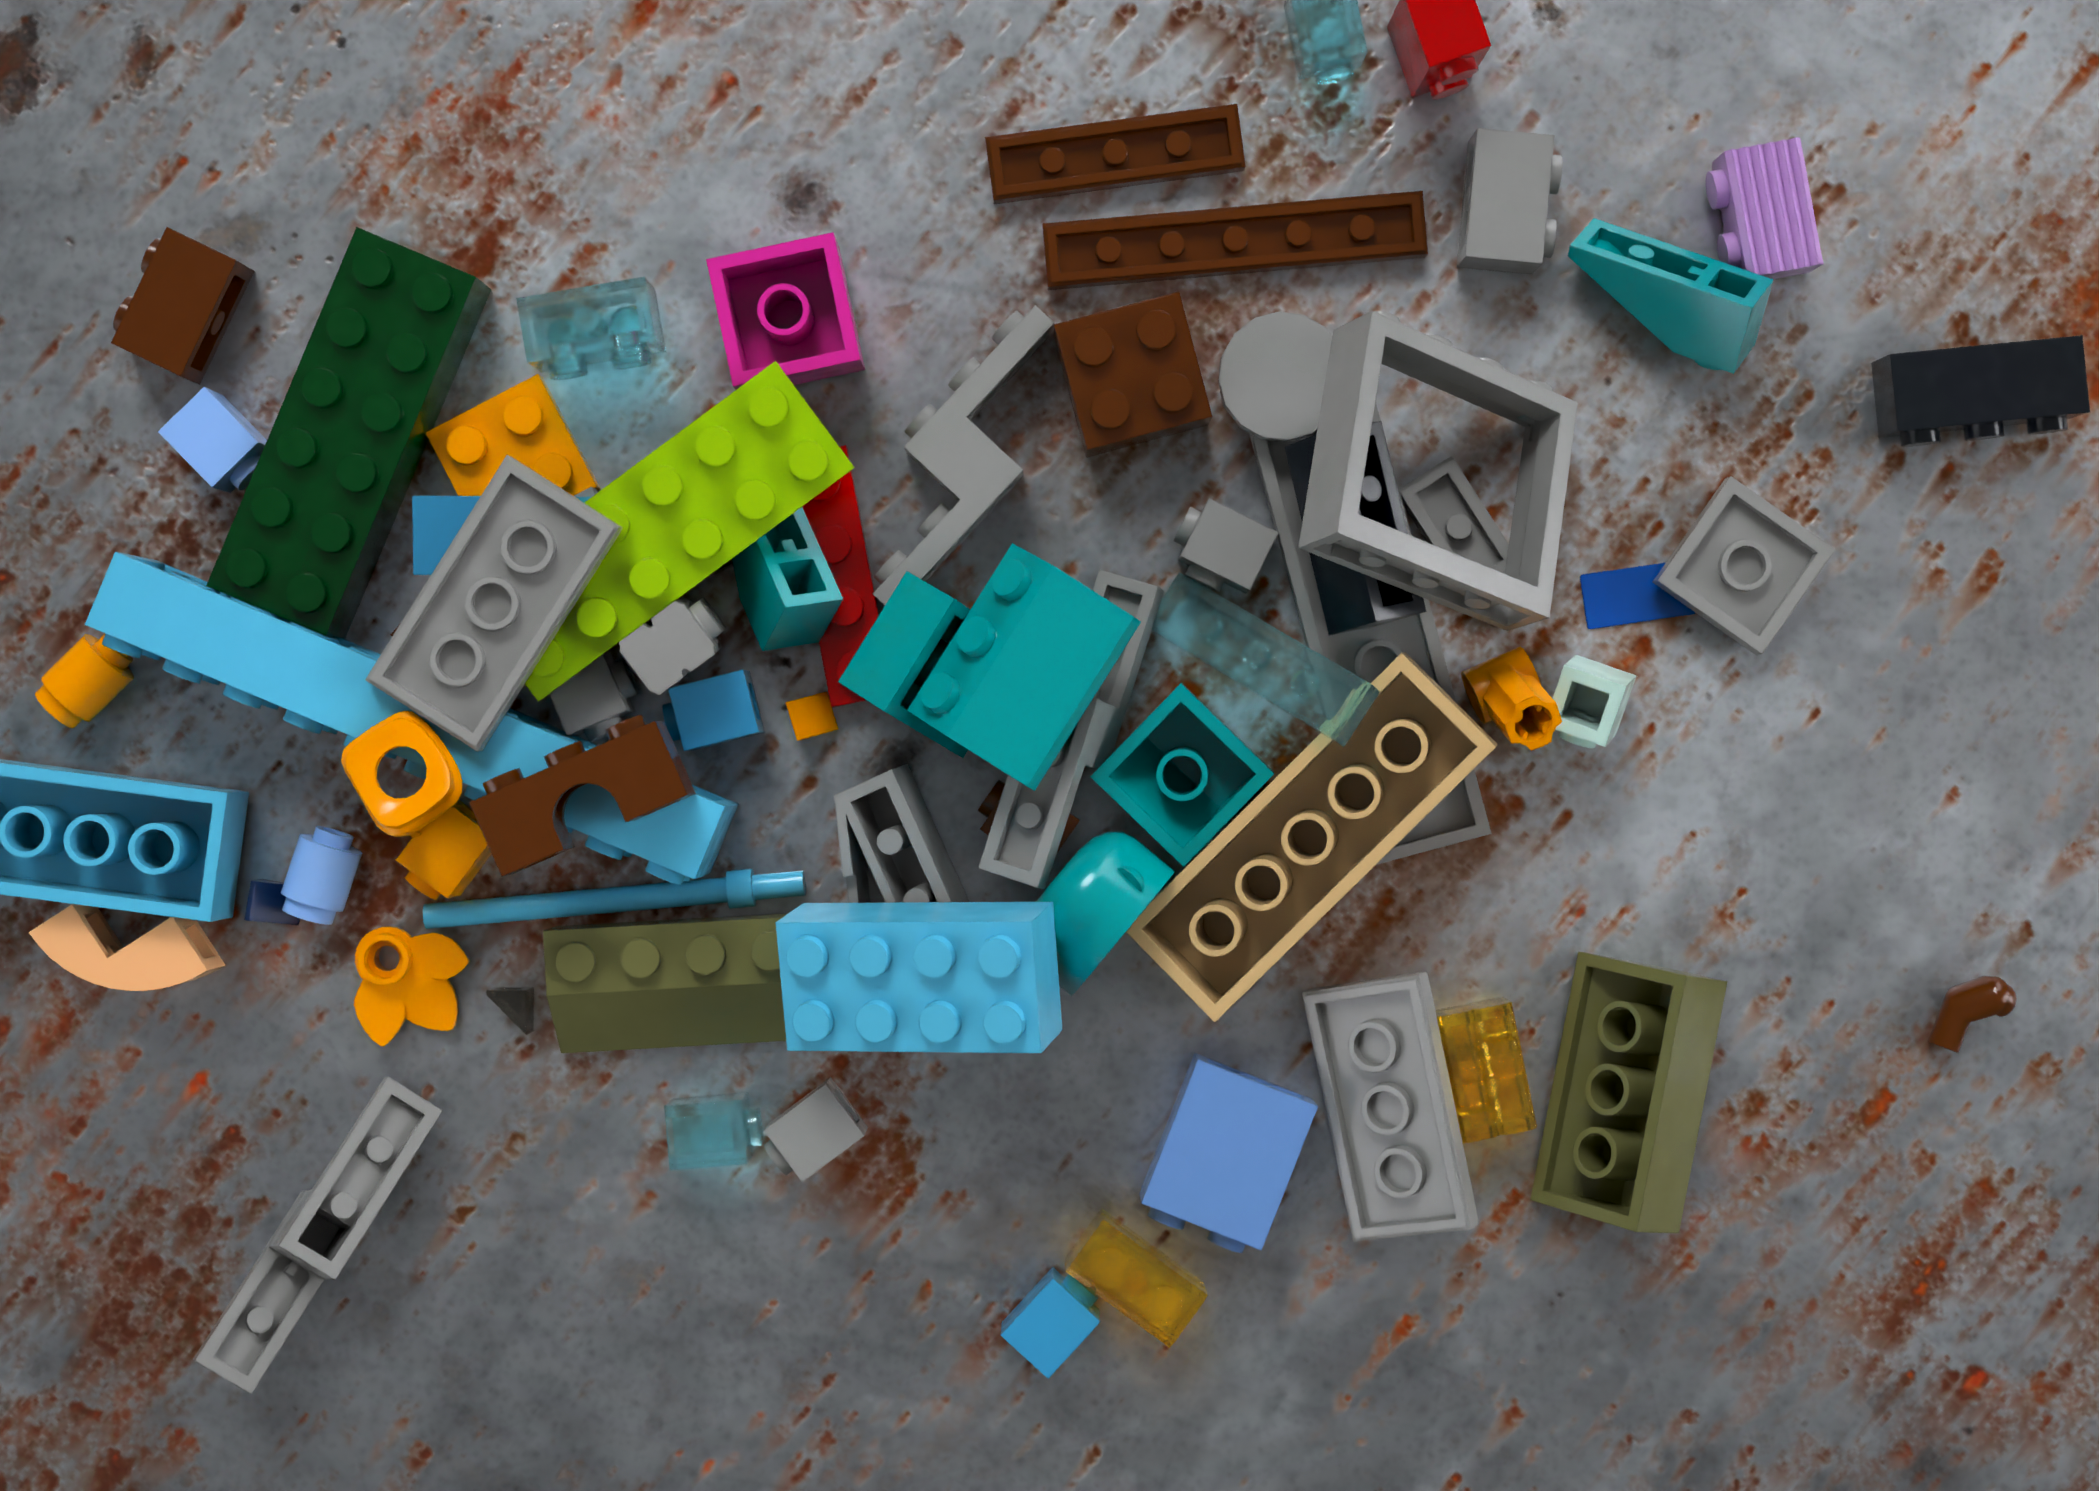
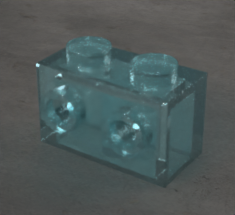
M645 276L516 298L527 363L541 373L549 372L551 380L581 377L588 374L587 365L612 361L614 369L641 367L651 363L650 354L666 352L656 289Z

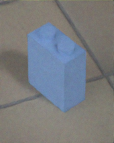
M1194 1053L1139 1193L1141 1204L1150 1207L1148 1216L1164 1225L1183 1230L1186 1221L1210 1230L1207 1237L1209 1241L1237 1253H1243L1245 1245L1262 1251L1317 1111V1104L1312 1098Z

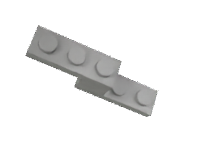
M1036 305L1025 317L1018 310L1010 315L992 336V340L998 346L982 363L974 357L971 358L949 382L948 386L955 392L938 410L929 404L906 428L905 433L911 438L904 446L906 453L958 502L951 510L944 503L940 504L918 528L917 531L924 539L908 556L901 550H898L875 574L874 578L881 585L873 595L884 605L888 602L906 571L926 582L1024 476L1023 469L971 421L1054 333V322Z
M1100 569L1093 591L1141 621L1036 790L1033 791L1008 775L978 867L979 869L1040 889H1046L1084 767L1097 770L1112 755L1164 590L1158 586Z
M390 1077L383 1078L313 1189L301 1191L198 1350L193 1361L252 1394L324 1279L336 1280L443 1110Z

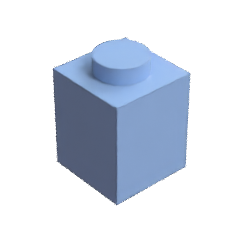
M203 387L158 431L211 487L231 493L235 488L241 491L248 487L267 442L261 433L224 395L206 387Z

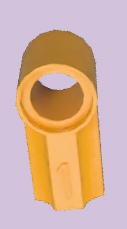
M1521 646L1461 672V679L1467 696L1483 724L1493 720L1511 744L1520 743L1527 746L1531 751L1552 742L1553 732L1562 722L1556 702L1541 686L1537 672L1529 656Z

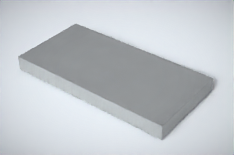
M506 455L365 680L477 752L483 751L623 527L512 456Z
M1427 971L1312 988L1302 992L1353 1242L1471 1230L1479 1224Z

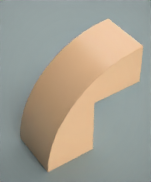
M71 904L29 932L37 945L62 968L81 979L110 989L124 991L163 989L197 980L226 966L197 920L170 917L123 947L98 907Z

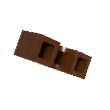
M640 714L607 728L605 731L610 741L585 751L582 742L579 741L544 756L548 768L524 778L520 768H517L484 782L483 787L487 795L469 803L501 876L515 874L575 847L565 825L564 812L570 796L586 784L598 785L611 793L620 808L625 822L638 820L695 795V790L665 722L653 721L646 724L643 715Z

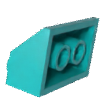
M1012 543L907 711L1035 791L1141 621L1057 567Z

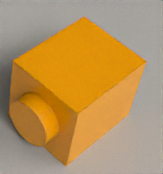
M459 800L452 808L419 830L421 835L412 838L396 859L397 862L409 870L405 879L418 891L434 900H437L440 894L447 899L461 896L492 854L473 810Z

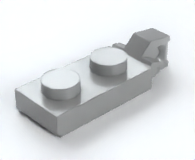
M1452 456L1399 489L1405 509L1426 542L1505 574L1509 544Z

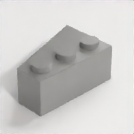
M908 764L891 769L834 795L842 875L846 877L849 903L969 902Z

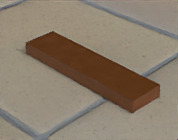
M1237 104L985 137L994 204L1242 172L1246 167Z

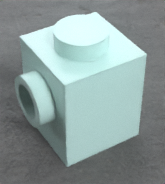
M1579 655L1572 657L1563 666L1553 696L1562 722L1555 729L1560 731L1558 736L1565 741L1586 748H1595L1596 744L1606 747L1618 731L1636 675Z

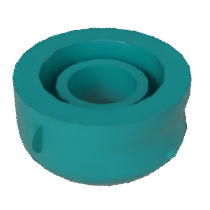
M1106 832L1089 840L1069 860L1036 901L1053 902L1059 986L1071 996L1091 975L1175 872L1136 838L1124 832Z

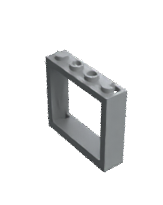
M1370 311L1334 329L1298 548L1506 631L1549 618L1578 402L1553 392L1552 387L1547 383L1526 380L1504 370L1502 364L1493 359L1477 358L1453 347L1451 341L1444 337L1426 335L1401 324L1398 317L1387 312ZM1381 364L1525 427L1505 574L1358 514Z

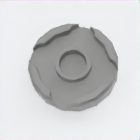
M1279 311L1256 317L1234 333L1220 359L1218 384L1224 408L1240 428L1261 440L1286 442L1311 436L1317 431L1332 341L1331 333L1325 326L1303 314Z

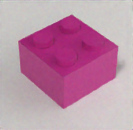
M834 232L706 259L732 385L735 390L774 361L779 364L794 385L865 370L840 248Z

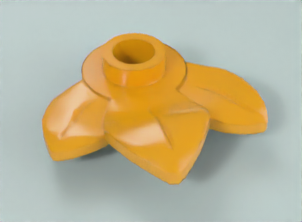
M385 926L367 933L360 940L355 952L356 969L363 980L357 990L354 1007L357 1018L368 1036L378 1045L386 1046L397 1035L406 1019L413 1024L432 1030L449 1031L454 1029L458 1018L459 1001L455 988L449 981V978L456 976L464 970L470 962L463 949L453 939L435 932L412 937L403 929ZM384 946L393 947L399 954V963L395 969H387L380 963L379 954Z

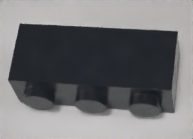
M2083 335L1895 353L1871 363L1878 437L1900 436L1901 447L1940 443V432L1957 430L1964 431V441L1998 438L2005 436L2004 426L2027 424L2028 435L2068 430V419L2090 413Z
M1382 421L1372 422L1358 514L1408 534ZM1316 434L1284 447L1302 521ZM1309 553L1329 636L1375 627L1427 612L1423 597Z

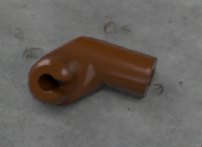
M1981 976L1951 987L1945 994L1928 1042L1959 1053L1970 1023L1994 1015L1999 1017L2008 1015L2016 1005L2015 991L2003 979L1994 976Z

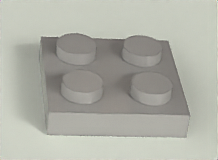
M1730 476L1721 483L1655 577L1653 583L1755 655H1760L1764 653L1836 549Z

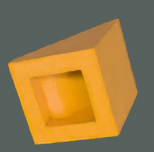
M827 692L785 702L797 741L838 730Z

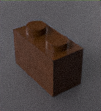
M166 227L161 239H155L143 256L141 271L144 275L134 296L125 298L115 314L113 328L116 333L111 343L200 385L255 271L221 252Z

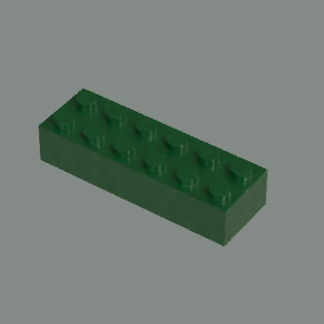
M356 227L206 586L325 636L346 638L429 440L425 432L433 429L491 292L487 285L471 274Z

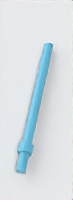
M753 869L726 871V877L690 880V882L683 881L682 885L666 882L428 903L423 906V922L426 929L717 903H728L730 909L755 907L757 900L806 896V881L803 870L754 875Z

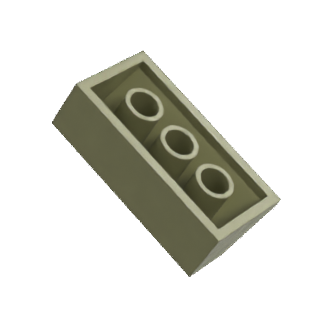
M788 913L565 925L544 930L546 996L561 1053L786 1041L775 922Z
M1578 951L1530 1200L1634 1232L1679 1233L1727 981Z

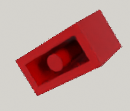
M1399 0L1387 25L1412 98L1430 92L1432 99L1438 100L1464 90L1469 86L1467 78L1472 77L1479 70V64L1492 46L1475 0Z

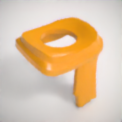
M402 711L393 714L365 731L343 750L341 762L345 773L376 826L388 835L394 837L411 836L413 838L421 835L419 831L421 828L456 805L462 797V778L454 758L435 731L412 711ZM398 747H410L416 750L423 757L427 767L426 779L422 788L407 798H393L387 795L381 789L377 779V768L382 757L390 750Z

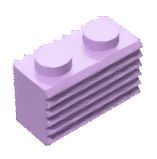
M1799 137L1757 144L1751 147L1730 149L1724 151L1712 162V171H1708L1706 174V192L1711 208L1713 210L1720 209L1724 234H1719L1717 239L1719 261L1771 279L1810 273L1823 265L1801 139Z

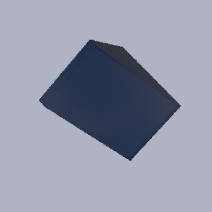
M266 879L251 881L244 920L299 925L300 918L289 915L282 910L286 899L281 894L283 882Z

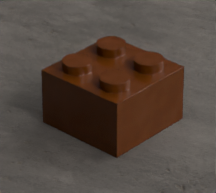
M1179 291L1054 324V339L1086 458L1209 425L1213 416Z

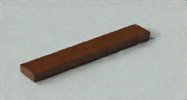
M1423 191L1043 223L1048 290L1425 258L1428 255Z

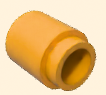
M85 634L41 677L43 685L35 692L37 700L44 709L69 728H75L82 720L90 722L134 679V675L128 667L133 662V658L104 646L102 641L105 634L100 639L90 634Z

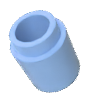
M316 826L313 835H299L281 890V894L286 897L282 908L284 912L313 923L333 924L336 912L344 911L362 856L360 850L351 846L354 838L352 835L324 826Z

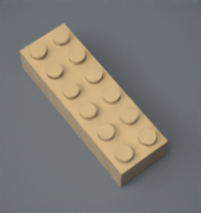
M1406 652L1401 653L1149 903L1126 933L1216 1022L1496 748L1497 743Z

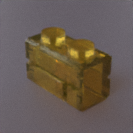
M1497 997L1467 1005L1435 1010L1462 1142L1470 1143L1537 1128L1512 1001L1504 997Z
M1104 1209L1097 1213L1065 1258L1066 1273L1087 1288L1094 1285L1095 1294L1169 1348L1175 1343L1208 1296L1204 1282Z

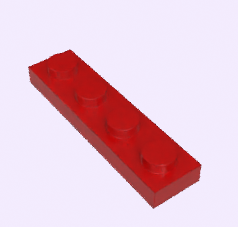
M839 446L850 460L847 446ZM851 470L802 507L843 597V601L819 642L830 703L833 708L867 701L838 681L880 615L877 598L873 595L875 588Z

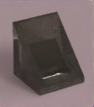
M493 987L486 990V995L526 1035L534 1031V987Z

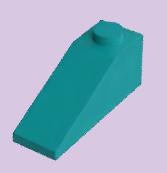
M1595 218L1570 244L1568 257L1672 352L1693 359L1701 367L1711 370H1724L1734 374L1755 346L1773 279Z
M801 507L732 558L739 598L762 651L820 642L843 601L840 590Z

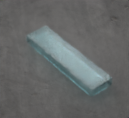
M1180 572L1161 600L1152 628L1154 633L1345 747L1380 693L1371 683Z

